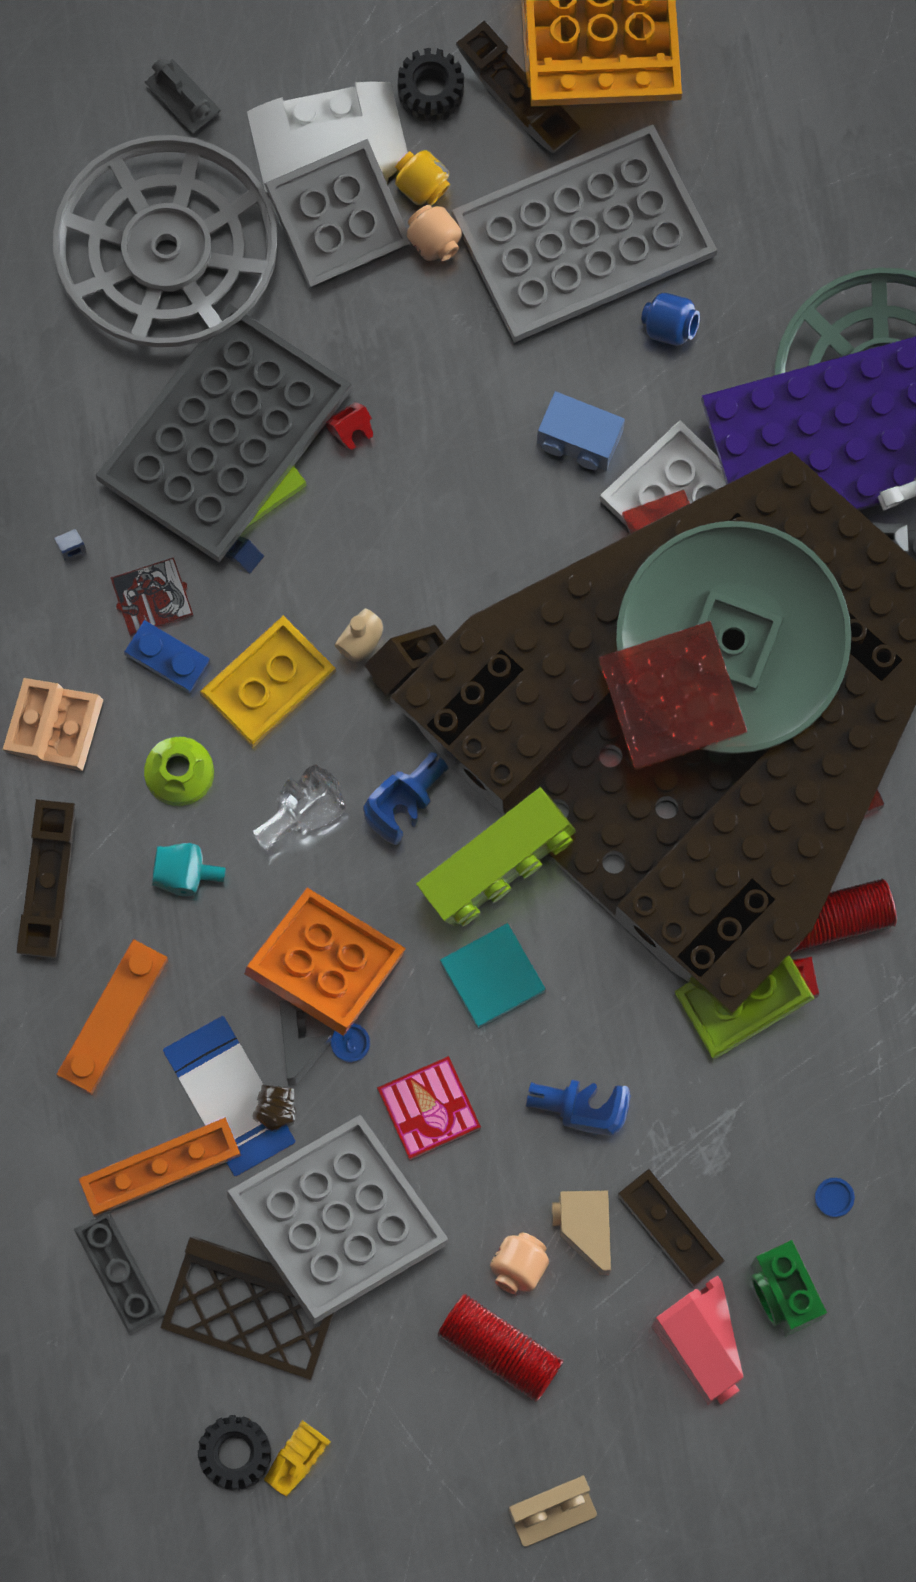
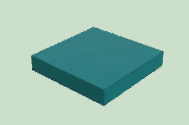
M508 923L440 959L441 966L477 1029L546 992L545 986Z

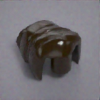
M262 1085L257 1097L258 1105L252 1115L253 1120L262 1123L270 1132H277L286 1124L293 1125L296 1119V1108L293 1104L294 1088Z

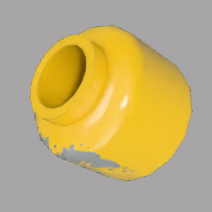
M422 150L416 155L409 151L395 166L399 171L396 176L395 185L416 205L428 203L432 206L451 185L447 181L449 178L448 168L427 150Z

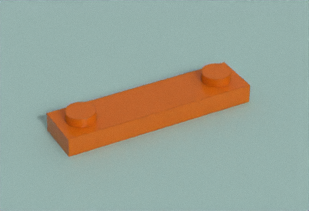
M135 939L132 940L56 1074L58 1078L90 1095L93 1094L168 962L167 956Z
M225 1117L79 1178L91 1211L94 1217L108 1210H113L237 1158L241 1154Z

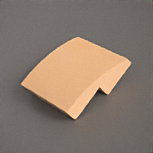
M23 678L3 750L27 759L83 771L103 699L98 694L63 689L58 683Z

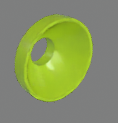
M172 737L159 742L151 750L144 766V777L149 791L157 800L167 805L183 807L199 801L207 794L214 779V765L210 754L200 743L187 737ZM174 756H182L190 763L188 771L182 776H173L166 769L167 762Z

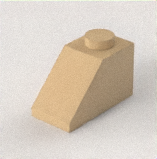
M608 1190L560 1192L559 1202H552V1225L560 1226V1237L600 1275H609L611 1271Z

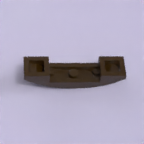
M485 20L456 42L457 48L493 97L528 134L552 153L556 152L581 131L580 126L561 105L531 106V93L526 73L507 53L508 46Z
M36 799L31 834L33 841L24 912L21 914L17 954L56 958L69 879L75 803Z

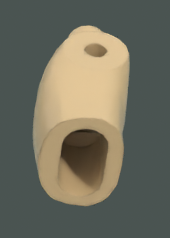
M365 608L351 619L350 624L336 641L335 647L350 661L360 662L365 660L374 651L382 636L383 624L381 619Z

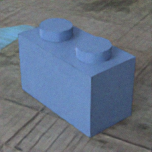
M555 391L538 429L537 444L542 445V449L552 455L562 456V454L573 457L577 459L578 464L585 468L607 470L623 433L625 418Z

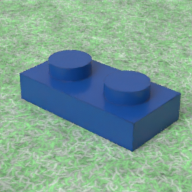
M145 620L124 651L127 657L188 693H191L210 662L208 657Z

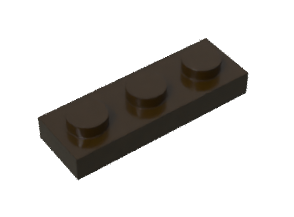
M650 1169L646 1170L618 1193V1197L693 1288L725 1262Z

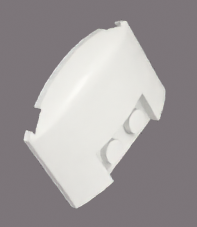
M355 82V87L283 101V97L247 111L263 186L267 195L268 192L264 183L365 139H368L386 183H388V178L397 171L395 168L397 163L408 153L391 82Z

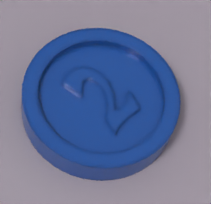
M353 1023L344 1036L334 1031L331 1038V1048L339 1060L346 1063H355L367 1055L370 1048V1038L363 1027Z
M826 1179L816 1189L815 1204L818 1210L827 1217H842L853 1207L855 1200L854 1191L850 1184L843 1179Z

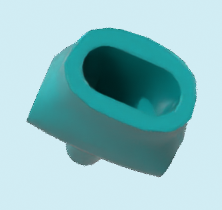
M181 843L170 846H157L152 886L162 888L179 896H193L198 889L200 880L223 883L226 867L203 864L201 848L196 844Z

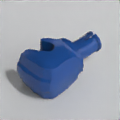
M430 752L426 759L410 775L399 771L395 775L392 774L367 799L363 807L365 820L387 842L398 845L403 837V831L395 821L397 813L406 814L412 827H415L418 821L417 807L425 809L431 801L427 790L449 769L441 757L438 761L436 760L438 757L436 753Z
M571 1080L570 1086H566L565 1090L531 1082L528 1092L533 1095L543 1096L544 1098L528 1095L526 1107L560 1113V1117L563 1118V1126L607 1136L614 1135L623 1127L626 1121L631 1097L630 1088L627 1086H615L608 1101L599 1109H593L590 1107L589 1102L598 1090L595 1083L579 1092L580 1081Z

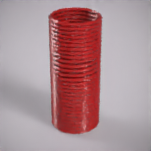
M881 878V880L877 879V881L874 880L873 882H866V884L862 883V885L859 884L858 886H851V888L847 887V889L844 888L843 890L830 892L812 932L794 951L798 952V950L809 949V947H817L818 944L822 945V943L826 945L827 942L843 940V938L858 936V934L873 932V930L876 931L877 929L880 931V929L888 928V926L890 928L891 926L895 927L897 923L896 908L886 880Z
M467 1294L461 1296L437 1333L438 1337L441 1336V1339L447 1341L448 1344L451 1343V1346L454 1345V1348L461 1350V1353L464 1352V1355L474 1359V1362L477 1361L478 1364L487 1368L488 1371H492L497 1377L500 1376V1379H504V1382L511 1384V1387L514 1386V1389L517 1388V1391H521V1393H524V1396L527 1395V1398H531L534 1402L540 1399L564 1362L556 1354L553 1355V1352L550 1353V1350L543 1348V1345L540 1346V1343H537L535 1340L532 1341V1338H528V1335H524L523 1332L520 1333L519 1329L517 1330L516 1327L514 1328L513 1325L504 1321L503 1318L500 1319V1316L490 1312V1309L487 1310V1307L477 1303V1300L470 1299V1296H467Z

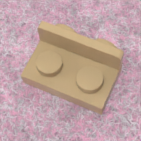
M584 1475L509 1507L508 1512L524 1547L540 1542L597 1516L589 1495L590 1488Z

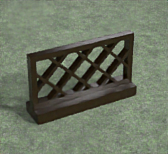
M195 1236L190 1237L185 1249L186 1254L160 1328L312 1380L334 1313L325 1317L320 1326L307 1332L296 1311L302 1308L301 1305L294 1306L290 1296L294 1298L295 1296L271 1262ZM192 1263L207 1267L214 1281L213 1284L195 1293L187 1279ZM215 1271L229 1276L219 1280ZM236 1277L245 1281L252 1296L231 1306L221 1284ZM253 1284L265 1287L267 1289L259 1293H256ZM185 1286L189 1296L179 1300ZM217 1287L226 1309L206 1318L196 1297ZM274 1290L283 1294L289 1309L269 1319L259 1297ZM192 1300L201 1321L188 1328L172 1323L177 1306ZM254 1300L264 1322L244 1331L234 1309ZM229 1312L239 1334L224 1341L215 1337L208 1322ZM292 1313L302 1335L281 1344L271 1323ZM204 1325L207 1334L195 1331L194 1329ZM267 1326L276 1347L263 1354L253 1351L246 1335ZM319 1331L313 1346L309 1335ZM241 1338L246 1348L231 1342ZM303 1338L311 1352L306 1369L291 1364L284 1350L285 1347ZM279 1351L283 1361L269 1355Z

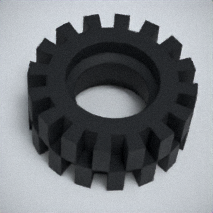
M424 48V55L420 56L417 50L412 53V60L406 57L403 61V68L400 67L398 71V97L400 102H403V108L407 112L412 109V116L417 119L420 114H424V121H431V115H436L438 121L443 119L444 112L450 116L454 113V106H460L461 96L463 97L464 73H461L460 63H454L453 55L449 53L447 57H444L443 50L438 48L436 54H431V48ZM425 74H436L444 80L445 87L437 95H425L418 90L416 83Z
M229 1415L227 1418L221 1417L217 1419L214 1424L209 1425L205 1429L206 1432L199 1440L198 1458L202 1471L214 1485L230 1491L235 1489L244 1490L250 1485L254 1486L266 1474L271 1461V1447L266 1433L256 1422L244 1416ZM233 1437L243 1439L250 1447L248 1462L237 1469L224 1466L219 1459L220 1446L225 1440Z

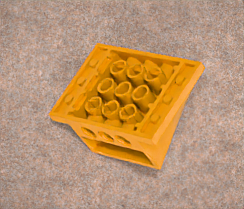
M521 0L525 71L528 87H530L531 106L681 100L682 85L676 0Z

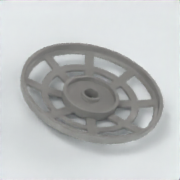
M177 135L148 136L130 140L109 149L91 161L76 176L65 192L56 214L53 229V254L58 275L68 297L80 313L96 327L116 338L133 344L151 347H180L202 342L224 332L240 321L255 306L265 291L274 270L278 249L277 224L272 204L262 184L252 171L234 155L214 144L196 138ZM156 152L185 153L180 175L157 174L135 181L124 162L136 156ZM200 157L228 170L244 184L248 191L232 203H229L215 188L195 179ZM111 169L121 189L116 191L103 204L94 221L72 214L77 202L86 189L100 175ZM158 187H176L173 203H159L149 206L141 192ZM191 192H196L207 198L220 211L203 221L198 214L187 208ZM128 200L136 214L128 222L124 231L106 226L113 212L123 202ZM255 204L260 209L266 229L267 251L265 260L244 258V234L238 216ZM226 224H229L233 237V256L212 252L210 234ZM68 228L89 236L88 256L94 277L74 284L71 279L66 260V234ZM101 240L121 246L125 264L104 272L100 259ZM163 240H171L177 245L176 250L168 255L159 253L156 247ZM207 267L227 270L228 272L220 285L205 297L196 281L203 275ZM239 272L259 274L258 283L248 299L231 316L222 321L212 306L230 290ZM133 277L138 283L147 287L142 305L136 304L124 297L114 288V285ZM183 289L192 305L178 309H157L162 292ZM103 290L107 297L119 307L137 315L132 332L129 333L103 320L86 304L83 297ZM199 314L208 329L199 333L181 337H147L153 319L178 320Z

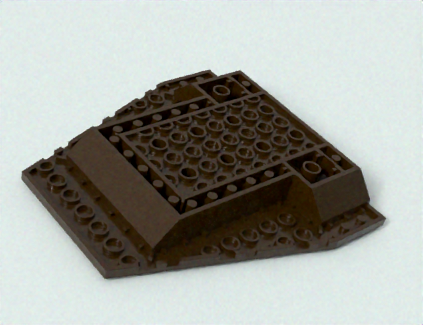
M791 451L471 615L402 684L390 699L419 727L420 731L445 762L503 816L540 787L550 796L554 803L564 804L569 811L566 818L576 830L570 836L573 842L560 853L555 855L551 851L547 856L672 972L699 989L704 990L732 1016L812 932L915 709L916 561ZM744 521L766 525L791 535L810 548L826 564L841 588L847 604L851 626V650L848 666L837 694L827 709L813 724L796 737L780 745L752 753L730 754V759L726 763L715 764L708 756L709 751L692 747L667 734L653 723L636 703L626 685L620 668L616 641L617 622L620 607L631 580L647 558L660 546L675 536L698 526L715 522ZM729 630L723 635L722 643L729 650H738L744 645L745 638L741 632ZM606 749H615L620 753L622 759L618 765L607 767L599 759L601 752ZM670 800L676 804L678 812L674 817L665 819L657 814L656 805L660 801ZM615 854L623 858L625 867L622 871L614 874L605 870L602 862L608 855Z

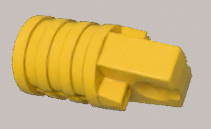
M303 1420L300 1422L299 1427L294 1430L291 1438L286 1441L283 1449L281 1448L275 1461L264 1478L268 1485L284 1496H287L310 1472V1468L313 1464L315 1465L318 1457L323 1454L326 1446L331 1443L329 1439Z

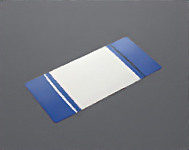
M224 1016L213 1020L163 1049L165 1056L205 1126L226 1117L241 1156L226 1162L234 1176L240 1175L295 1143V1139L287 1125L282 1126L277 1132H270L262 1123L253 1120L252 1115L258 1105L257 1097L263 1083Z

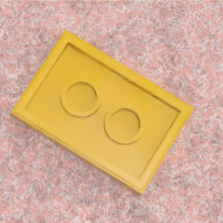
M283 615L200 691V695L254 748L336 672V668Z

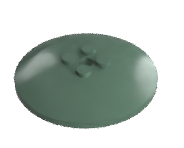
M725 521L710 523L687 530L670 539L647 558L631 580L624 595L618 616L616 641L620 668L626 685L636 703L653 723L675 739L692 747L717 753L741 754L766 750L796 737L822 715L837 694L848 666L851 650V626L847 604L841 588L826 564L810 548L791 535L776 528L744 521ZM737 630L743 634L745 643L740 649L729 650L723 645L722 637L727 631Z

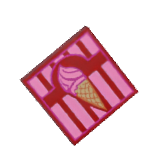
M449 1056L377 1087V1091L409 1161L481 1129Z

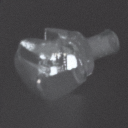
M315 764L304 771L297 783L290 777L284 784L280 792L281 795L276 798L278 812L258 828L252 830V834L259 844L268 851L271 846L292 830L305 835L310 831L325 827L339 818L345 812L347 805L336 776L329 770L322 769Z

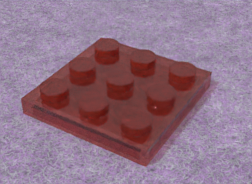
M711 621L599 657V662L635 770L748 733Z

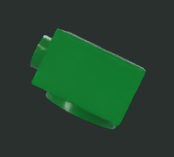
M793 1240L755 1257L751 1264L755 1273L751 1275L754 1290L768 1319L773 1326L780 1325L785 1337L823 1319L827 1311Z

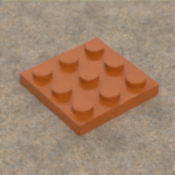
M307 887L247 965L244 974L344 1036L402 958L406 948Z

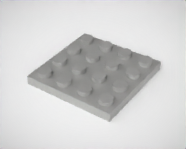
M361 1114L227 1191L228 1200L313 1324L445 1247L448 1243L445 1233Z

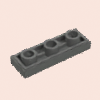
M109 1210L74 1228L128 1334L131 1335L163 1318L164 1314ZM116 1266H123L126 1268V1273L121 1278H114L112 1270Z

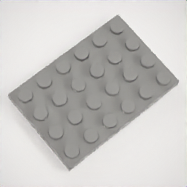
M654 125L645 127L452 210V218L462 230V238L514 343L710 259L717 254V248Z

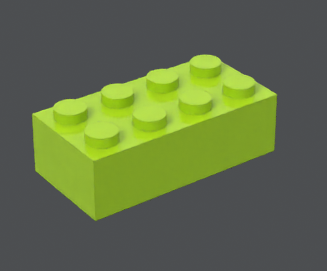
M540 787L422 878L416 885L445 922L452 926L460 923L463 927L480 915L481 912L478 908L486 901L491 899L494 903L510 892L512 888L509 884L519 876L525 879L535 873L543 865L539 860L552 851L556 855L567 848L573 842L570 836L576 830L550 796Z

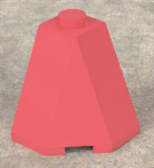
M716 1276L705 1284L706 1287L701 1291L695 1289L657 1316L651 1326L708 1405L716 1399L722 1405L737 1394L740 1390L736 1384L743 1378L723 1282L719 1276Z

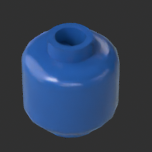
M660 293L653 299L652 303L647 302L645 304L641 321L642 324L646 325L647 335L652 340L680 346L688 339H693L696 335L700 322V313L698 310H695V305L690 299L669 293Z

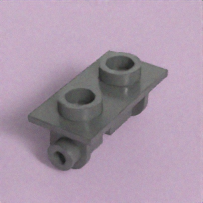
M160 58L153 64L152 69L155 73L145 80V84L192 134L221 112L216 104L173 59L165 61L163 58Z

